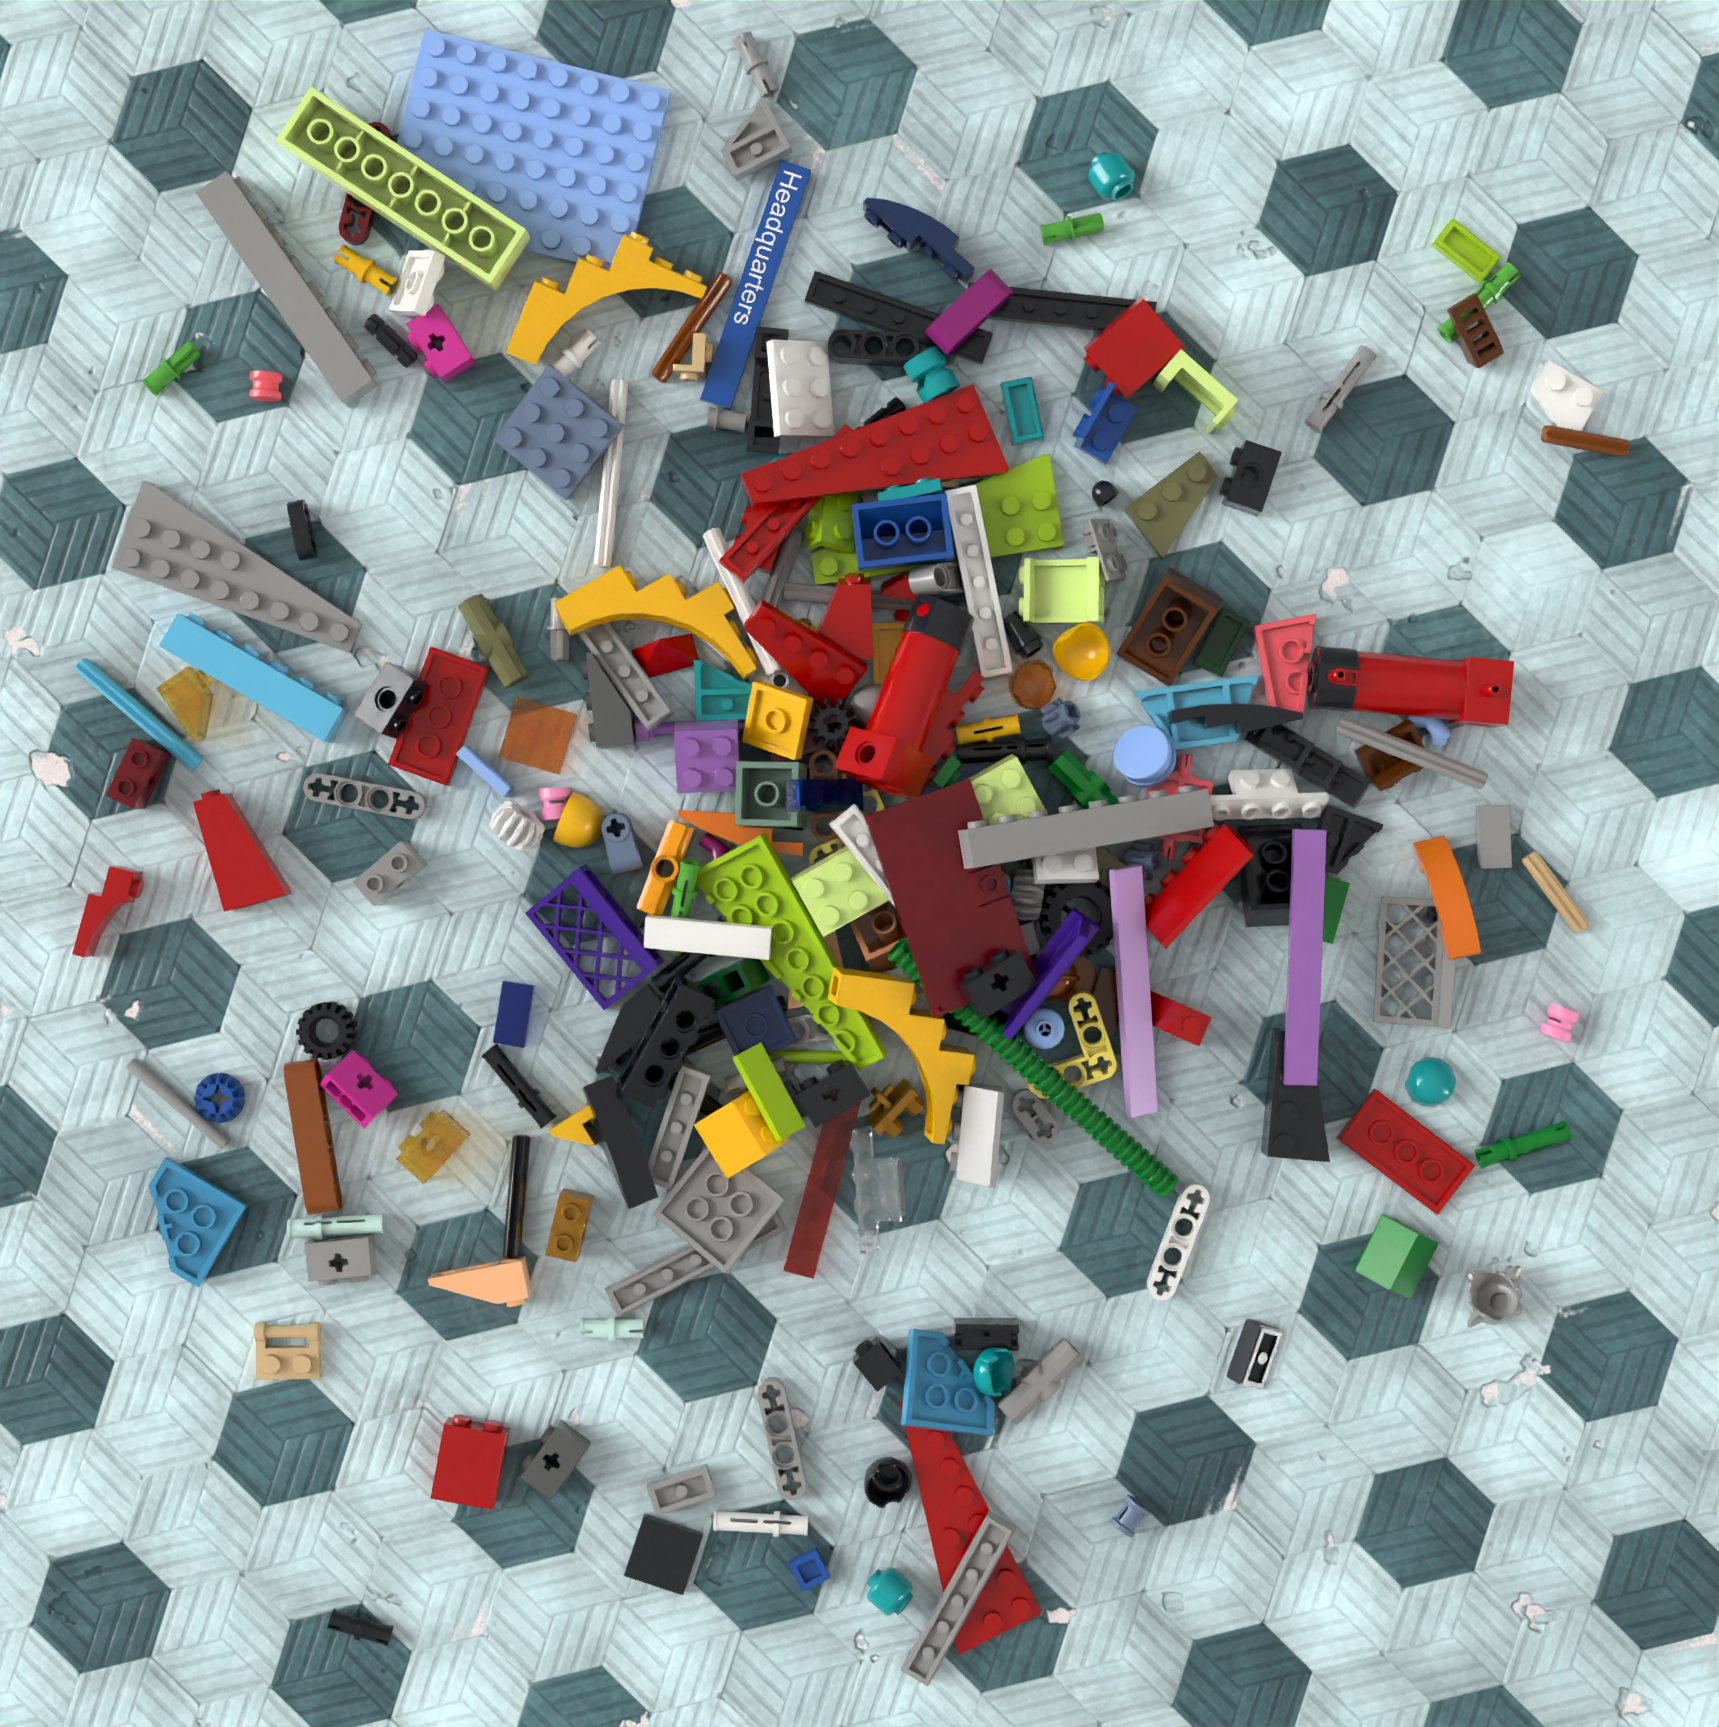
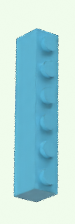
M191 612L188 617L177 613L159 645L161 648L322 741L331 743L349 711L341 706L344 700L328 691L325 696L314 690L316 684L302 676H299L297 680L287 674L289 668L275 660H272L270 664L260 659L262 653L247 644L243 648L232 643L235 637L219 628H217L216 632L211 631L205 627L207 621Z

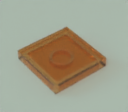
M516 697L498 757L560 775L577 714Z

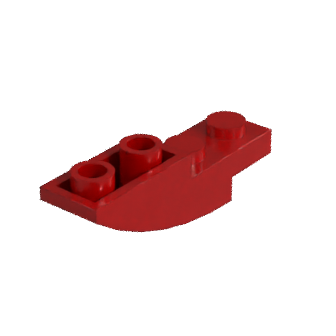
M975 670L956 695L947 688L944 692L921 751L934 760L925 782L926 786L937 773V770L933 768L940 757L946 761L956 748V745L952 743L956 735L947 727L950 725L955 728L966 714L961 710L968 700L974 703L985 689L980 685L984 677Z

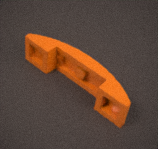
M1440 836L1413 842L1421 873H1425L1442 927L1440 933L1449 961L1480 954L1481 948L1468 894L1446 838Z

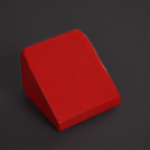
M910 571L882 582V597L914 600L916 595L912 593L908 581Z

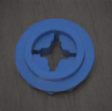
M214 1073L206 1076L197 1085L193 1098L197 1106L196 1111L201 1113L205 1120L218 1124L233 1120L241 1113L245 1104L243 1086L235 1077L226 1073ZM217 1089L221 1090V1095L232 1097V1099L222 1102L220 1108L217 1107L216 1101L207 1099V1097L215 1095Z

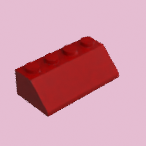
M1223 821L1219 826L1214 823V827H1210L1202 836L1205 841L1198 849L1192 846L1181 858L1184 864L1176 872L1171 869L1161 879L1159 883L1162 887L1155 895L1150 892L1144 897L1146 927L1164 948H1167L1254 856L1252 845L1226 821Z

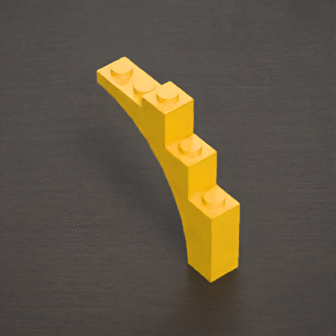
M633 231L630 236L622 234L609 268L603 267L605 261L587 254L585 259L579 256L565 291L559 289L560 283L543 276L542 281L534 279L507 346L506 353L536 365L547 343L559 328L582 308L603 297L627 290L658 288L680 291L702 299L707 286L701 283L703 277L686 269L684 274L672 270L673 263L657 256L654 261L650 260L653 247L648 245L649 238Z
M619 565L554 602V610L570 636L592 626L617 620H648L667 623L689 631L711 644L732 664L743 680L753 676L756 672L755 664L758 661L753 651L749 647H743L738 639L741 637V633L733 620L728 622L726 619L733 615L735 608L727 588H722L719 582L685 600L684 597L687 593L680 580H673L671 575L667 574L636 592L635 589L638 587L635 578L630 571L624 572Z
M834 967L828 998L837 1006L858 1010L882 1021L894 1030L906 1044L917 1064L924 1086L926 1105L924 1135L932 1143L945 1145L946 1135H949L952 1129V1118L950 1117L952 1105H955L958 1099V1088L956 1085H969L970 1076H973L976 1070L975 1055L966 1047L940 1044L946 1036L947 1027L945 1019L941 1016L933 1018L931 1011L910 1009L915 1004L917 990L914 987L915 983L907 977Z

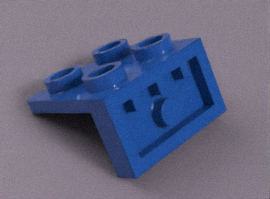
M1112 381L1109 382L1106 388L1100 385L1088 406L1089 409L1093 410L1091 416L1084 413L1073 433V436L1078 438L1074 447L1105 465L1138 409L1136 406L1111 393L1116 385Z

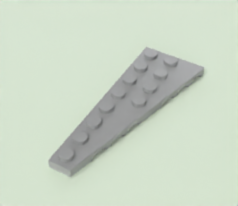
M143 480L117 552L113 569L345 652L353 653L363 624L153 484Z

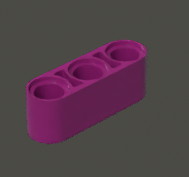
M989 269L927 328L925 333L948 356L1010 298L1013 291L992 269Z

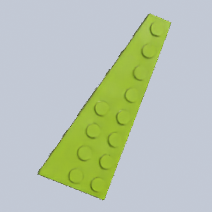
M763 833L699 868L696 885L706 895L704 898L710 905L714 904L727 918L725 922L773 927L771 957L769 960H759L777 980L780 978L793 992L791 995L797 1002L800 1000L813 1015L811 1018L828 1031L836 1040L834 1042L835 1045L852 1064L860 1070L883 1059L888 1053L867 1015L858 1010L837 1006L828 998L833 968H840L767 835Z

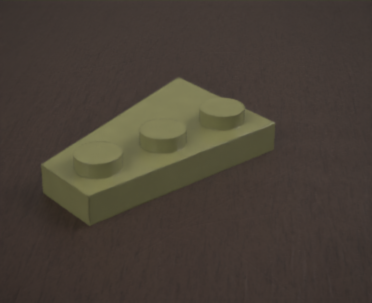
M1200 451L1124 509V512L1161 560L1218 478V474Z

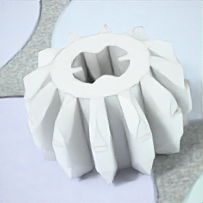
M505 801L504 804H501L495 810L489 823L493 834L497 835L499 840L506 842L508 846L511 845L517 850L529 852L540 842L546 829L541 819L535 816V813L530 812L526 807L524 808L518 803Z

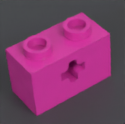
M439 304L433 306L425 316H417L406 323L411 331L406 336L416 352L421 349L428 358L423 363L433 379L439 376L446 383L477 364ZM438 339L442 342L444 348L440 352L434 344Z
M354 1050L332 1068L319 1084L364 1129L398 1095L390 1081L380 1077L371 1068L369 1061L365 1057L358 1055Z

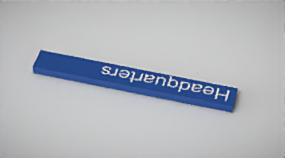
M784 160L780 162L700 398L703 402L715 406L719 405L721 408L731 411L757 334V327H759L811 175L810 169Z

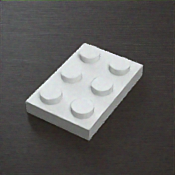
M770 340L766 342L774 437H833L835 433L827 342Z

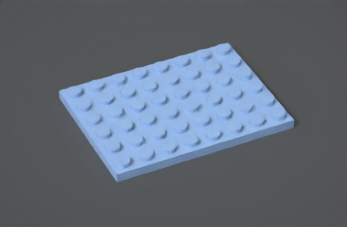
M425 29L397 144L525 228L531 239L523 252L571 264H576L579 256L585 259L587 254H590L605 261L603 267L608 269L622 234L630 236L632 231L637 233L671 92L670 90Z

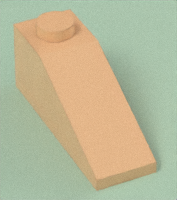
M521 1256L518 1259H506L433 1273L428 1278L430 1286L495 1304L506 1303L507 1307L524 1304L525 1299L529 1298L532 1294L525 1256Z

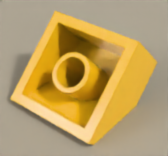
M749 1090L694 1124L726 1179L789 1141L787 1137L776 1142Z

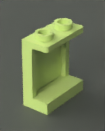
M1182 349L1160 372L1152 384L1162 393L1174 379L1215 415V418L1205 428L1208 434L1214 428L1220 431L1237 412L1232 407L1238 402V399Z
M1099 557L1057 560L1024 558V566H1020L1019 569L1020 585H1024V597L1019 599V615L1023 616L1024 622L1028 624L1104 623L1105 576Z

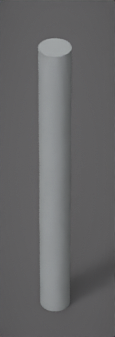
M134 1058L126 1066L128 1070L218 1147L223 1149L228 1144L230 1139L208 1120H205L199 1112L137 1059Z

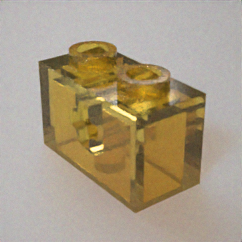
M444 1109L437 1114L431 1111L419 1124L423 1130L416 1137L410 1134L398 1147L402 1153L396 1160L423 1184L433 1177L471 1135ZM434 1138L437 1141L435 1148L429 1151L426 1146L428 1141Z

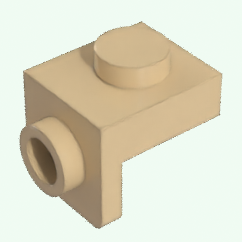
M693 333L692 365L673 364V373L675 376H680L681 381L698 382L699 377L707 378V362H713L714 347L713 343H708L706 334Z

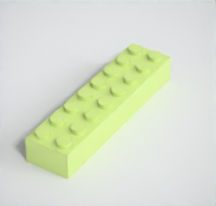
M310 87L276 139V142L286 153L431 249L446 255V259L494 291H497L531 239L525 228L312 87Z
M1011 754L968 778L971 780L983 819L987 820V826L999 824L998 817L1017 814L1018 820L1029 819L1028 812L1045 810L1020 761L1015 755ZM847 846L790 877L823 937L889 901Z

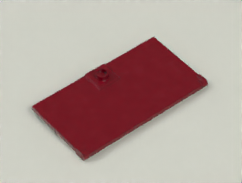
M970 779L864 816L933 1018L969 1005L957 983L964 979L963 974L967 970L977 965L983 967L991 961L990 956L1003 948L1019 951L1034 978L1037 979L1000 864L964 869L958 830L968 829L967 822L984 820ZM994 975L995 982L991 986L997 987V980L1000 976Z

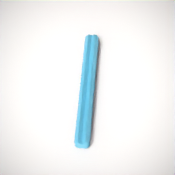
M84 658L77 664L75 671L188 769L195 770L202 763L203 757L90 659Z

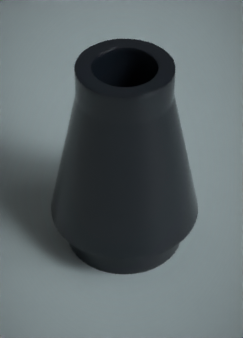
M1017 611L1003 618L1005 630L1016 655H1020L1025 660L1043 648L1042 636L1028 623L1024 622Z

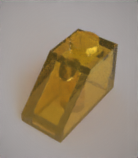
M187 666L156 689L191 739L202 741L207 735L214 694L209 688L212 683L203 671H197L196 668Z

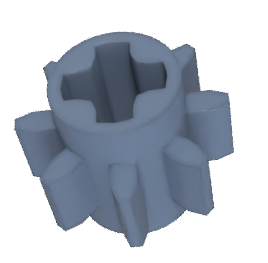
M1059 697L1042 709L1045 713L1042 717V725L1050 735L1056 736L1059 734L1061 739H1064L1080 728L1076 723L1081 718L1080 711L1072 701L1067 700L1063 702L1061 697Z
M1135 842V848H1129L1125 854L1124 865H1141L1143 880H1153V874L1161 872L1164 858L1163 854L1156 850L1157 844Z

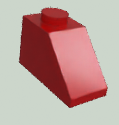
M1150 990L1152 1026L1200 1046L1212 1017Z

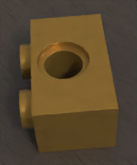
M565 1188L560 1192L546 1248V1256L572 1262L578 1260L594 1195Z

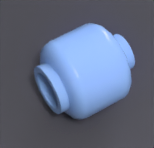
M1046 1007L1038 1008L1026 1022L1025 1026H1022L1023 1034L1027 1041L1040 1049L1053 1048L1059 1044L1065 1031L1064 1022L1060 1015ZM1046 1024H1049L1051 1029H1047Z

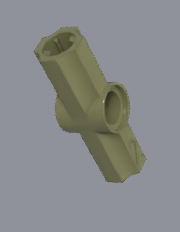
M483 594L474 595L458 605L460 613L474 635L472 638L482 658L485 661L488 660L504 690L512 688L528 678L524 666L513 649L514 644L502 622L498 623Z

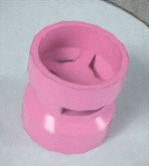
M571 787L539 789L540 799L544 805V808L541 810V821L560 820L566 803L571 796ZM563 800V803L549 804V801Z
M1550 1003L1547 1010L1549 1017L1547 1022L1542 1023L1539 1033L1570 1043L1572 1026L1578 1022L1581 1014Z

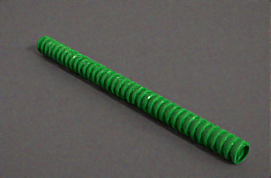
M906 938L901 939L890 950L888 960L890 962L895 961V966L897 968L902 967V972L905 975L910 974V979L912 981L917 980V985L922 988L923 986ZM970 1005L949 1012L950 1014L954 1013L956 1020L961 1019V1024L964 1027L969 1026L971 1033L976 1032L978 1039L983 1038V1043L986 1046L991 1045L990 1049L993 1052L998 1051V1056L1001 1059L1006 1058L1005 1062L1008 1065L1013 1064V1070L1020 1071L1021 1077H1027L1029 1084L1034 1083V1088L1037 1091L1042 1090L1041 1094L1044 1097L1049 1096L1048 1100L1051 1103L1056 1102V1107L1059 1110L1063 1109V1113L1066 1116L1071 1115L1070 1119L1073 1122L1078 1121V1127L1085 1128L1086 1134H1092L1094 1141L1099 1140V1145L1106 1147V1151L1109 1154L1114 1153L1113 1157L1116 1160L1121 1159L1120 1163L1123 1166L1128 1165L1127 1169L1131 1173L1135 1172V1176L1138 1179L1142 1178L1143 1184L1149 1185L1151 1191H1156L1158 1197L1168 1195L1175 1188L1178 1181L1176 1174H1171V1170L1168 1167L1164 1168V1164L1161 1161H1157L1154 1155L1149 1156L1150 1152L1146 1148L1142 1149V1145L1139 1142L1135 1143L1134 1137H1128V1132L1121 1130V1126L1118 1123L1113 1124L1114 1120L1111 1117L1106 1118L1107 1114L1104 1111L1099 1112V1107L1096 1104L1092 1105V1101L1089 1098L1084 1099V1093L1077 1092L1078 1088L1076 1086H1070L1071 1082L1068 1079L1063 1080L1061 1073L1056 1074V1069L1053 1066L1048 1067L1049 1063L1046 1060L1041 1061L1042 1057L1039 1054L1034 1055V1050L1031 1047L1026 1048L1027 1043L1024 1041L1020 1042L1018 1035H1014L1011 1040L1004 1036L1005 1024L1003 1022L998 1023V1018L995 1015L983 1019L974 1014Z

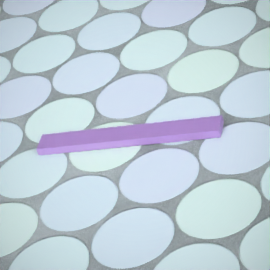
M1137 864L1109 869L1125 1115L1130 1118L1158 1112L1142 866Z

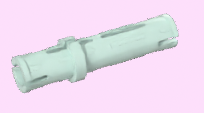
M384 1213L324 1217L323 1214H319L315 1218H290L287 1220L288 1239L316 1237L317 1240H324L325 1236L384 1234L385 1232Z

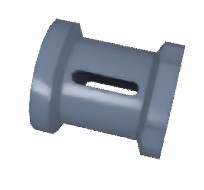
M1128 1494L1125 1497V1505L1116 1517H1112L1110 1522L1125 1535L1132 1538L1135 1535V1528L1144 1515L1148 1516L1151 1511L1138 1499Z

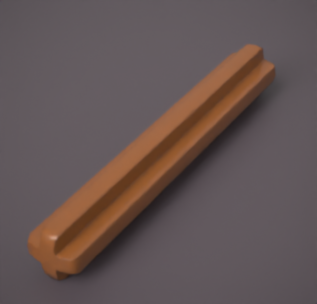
M722 272L716 274L706 289L703 298H700L652 370L651 374L655 379L662 383L667 382L673 373V364H679L692 345L693 333H700L732 285V280L729 276Z

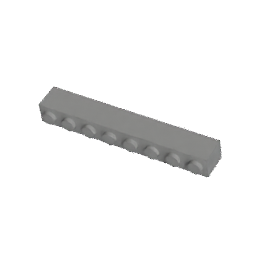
M225 171L195 192L341 402L348 407L376 388L378 384L373 377L377 375V372L367 358L362 361L355 352L359 349V346L348 332L343 335L337 327L341 323L340 319L330 306L326 309L319 301L323 297L322 293L312 280L307 283L300 273L305 271V269L294 254L290 257L286 254L282 247L287 245L277 229L275 228L270 231L264 221L269 218L258 202L254 205L251 204L246 196L251 192L239 176L234 179Z
M1196 784L1177 787L1178 794L1167 795V789L1147 792L1148 799L1138 800L1137 794L1118 797L1119 804L1108 805V801L1105 799L1088 802L1089 809L1078 810V806L1075 804L1058 807L1059 814L1048 815L1047 809L1028 812L1029 819L1018 820L1017 814L998 817L999 824L987 826L986 819L967 822L968 829L958 830L964 869L1214 827L1208 789L1197 790Z

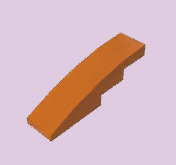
M678 810V817L708 833L743 845L765 833L775 852L803 856L804 843L773 841V828L736 826L734 813Z

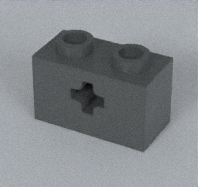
M560 1420L556 1427L551 1424L540 1438V1441L544 1444L536 1453L531 1450L521 1464L525 1468L521 1479L550 1500H552L581 1460L591 1443L589 1439L562 1420ZM555 1452L559 1455L558 1460L556 1459L551 1463L548 1461L549 1456H552Z

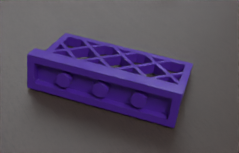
M586 864L576 869L567 879L525 912L603 1010L607 1009L665 962L655 949L644 948V935ZM570 884L579 892V905L562 903L563 890ZM557 896V902H550ZM584 900L588 903L589 906H584ZM543 906L556 907L555 924L544 923L536 912ZM562 908L578 910L577 927L561 925ZM583 911H592L599 917L598 929L582 928ZM604 924L610 931L604 930ZM560 930L576 932L575 949L565 948L559 942ZM582 933L598 934L597 951L580 949ZM603 935L614 936L618 940V954L602 952ZM624 949L629 955H624ZM569 953L574 954V959L571 957ZM580 954L596 956L595 973L584 972L580 968ZM601 957L618 959L616 975L600 974ZM623 960L635 961L642 972L635 978L622 976ZM589 977H590V978H594V984H593V982L589 979ZM599 979L616 981L615 994L608 1000L599 991ZM621 981L629 982L621 988Z
M1074 907L1032 961L1037 975L1035 980L1038 985L999 1009L1007 1015L1003 1035L1010 1040L1021 1026H1025L1026 1022L1033 1016L1099 930L1098 924Z

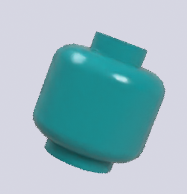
M1103 152L1092 160L1088 179L1101 198L1118 201L1132 191L1135 173L1122 154L1117 152L1107 154Z
M893 1567L887 1568L884 1572L877 1569L866 1583L871 1587L867 1593V1599L885 1615H892L893 1613L899 1615L914 1597L911 1594L913 1588L911 1582Z

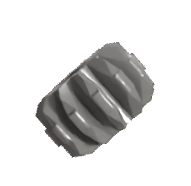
M1017 869L1013 873L1011 901L1018 921H1037L1040 917L1045 884H1034L1033 869Z

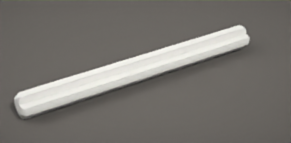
M613 379L610 385L608 412L625 425L628 382L622 379ZM624 427L604 452L594 564L599 567H610L612 565Z

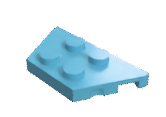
M1257 675L1140 690L1136 691V697L1156 727L1163 731L1171 741L1175 750L1236 742L1239 734H1236L1234 722L1208 729H1203L1200 717L1169 724L1167 712L1200 705L1249 704L1258 678Z

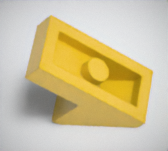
M589 1104L549 1130L553 1137L591 1146L598 1144V1140L586 1123L590 1120L591 1124H594V1116Z

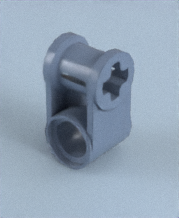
M614 813L607 816L603 820L601 828L613 875L643 868L642 852L636 840L630 818L623 813ZM613 819L625 825V828L620 831L621 836H618L616 831L611 832L609 826L614 824Z

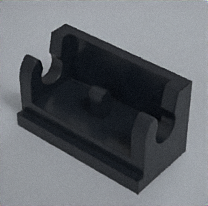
M954 1318V1350H985L992 1347L1008 1348L1012 1351L1019 1350V1323L1017 1318Z

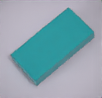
M1032 376L1002 382L1000 386L1012 445L1016 446L1044 440Z

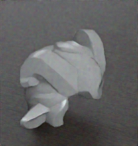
M1519 1265L1512 1267L1507 1273L1495 1269H1488L1486 1271L1475 1269L1472 1273H1468V1279H1466L1467 1303L1472 1312L1467 1322L1468 1327H1473L1481 1322L1495 1326L1506 1318L1517 1317L1522 1313L1523 1306L1519 1301L1523 1295L1517 1282L1521 1271Z

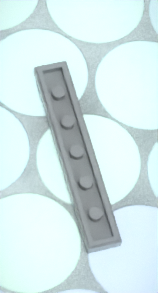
M778 1212L773 1215L744 1252L786 1231V1227ZM688 1244L606 1287L605 1291L618 1316L621 1317L716 1266Z
M988 1511L901 1668L902 1672L929 1686L1017 1526Z

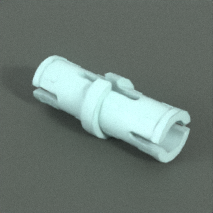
M609 1316L608 1319H581L580 1339L608 1338L609 1341H616V1338L644 1339V1318L616 1319V1316Z

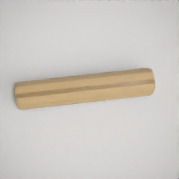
M1533 851L1527 854L1522 859L1523 865L1574 933H1579L1589 926L1588 920L1538 852Z

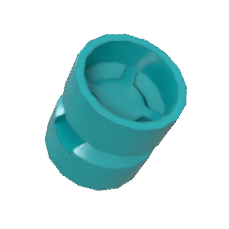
M938 346L921 352L903 366L911 382L918 383L916 391L923 403L949 394L960 386L952 369L945 368L947 360Z

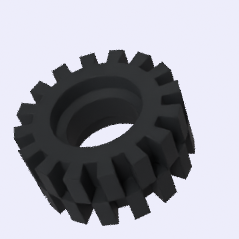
M336 1002L319 1003L305 1010L302 1014L303 1017L297 1023L299 1024V1029H296V1035L300 1037L298 1043L305 1048L303 1051L306 1054H312V1057L315 1059L322 1058V1060L334 1059L345 1054L354 1045L355 1042L353 1040L357 1037L358 1033L355 1032L357 1021H353V1013L346 1010L347 1007L344 1005H337ZM325 1018L333 1020L339 1029L337 1038L331 1043L322 1042L316 1035V1025Z

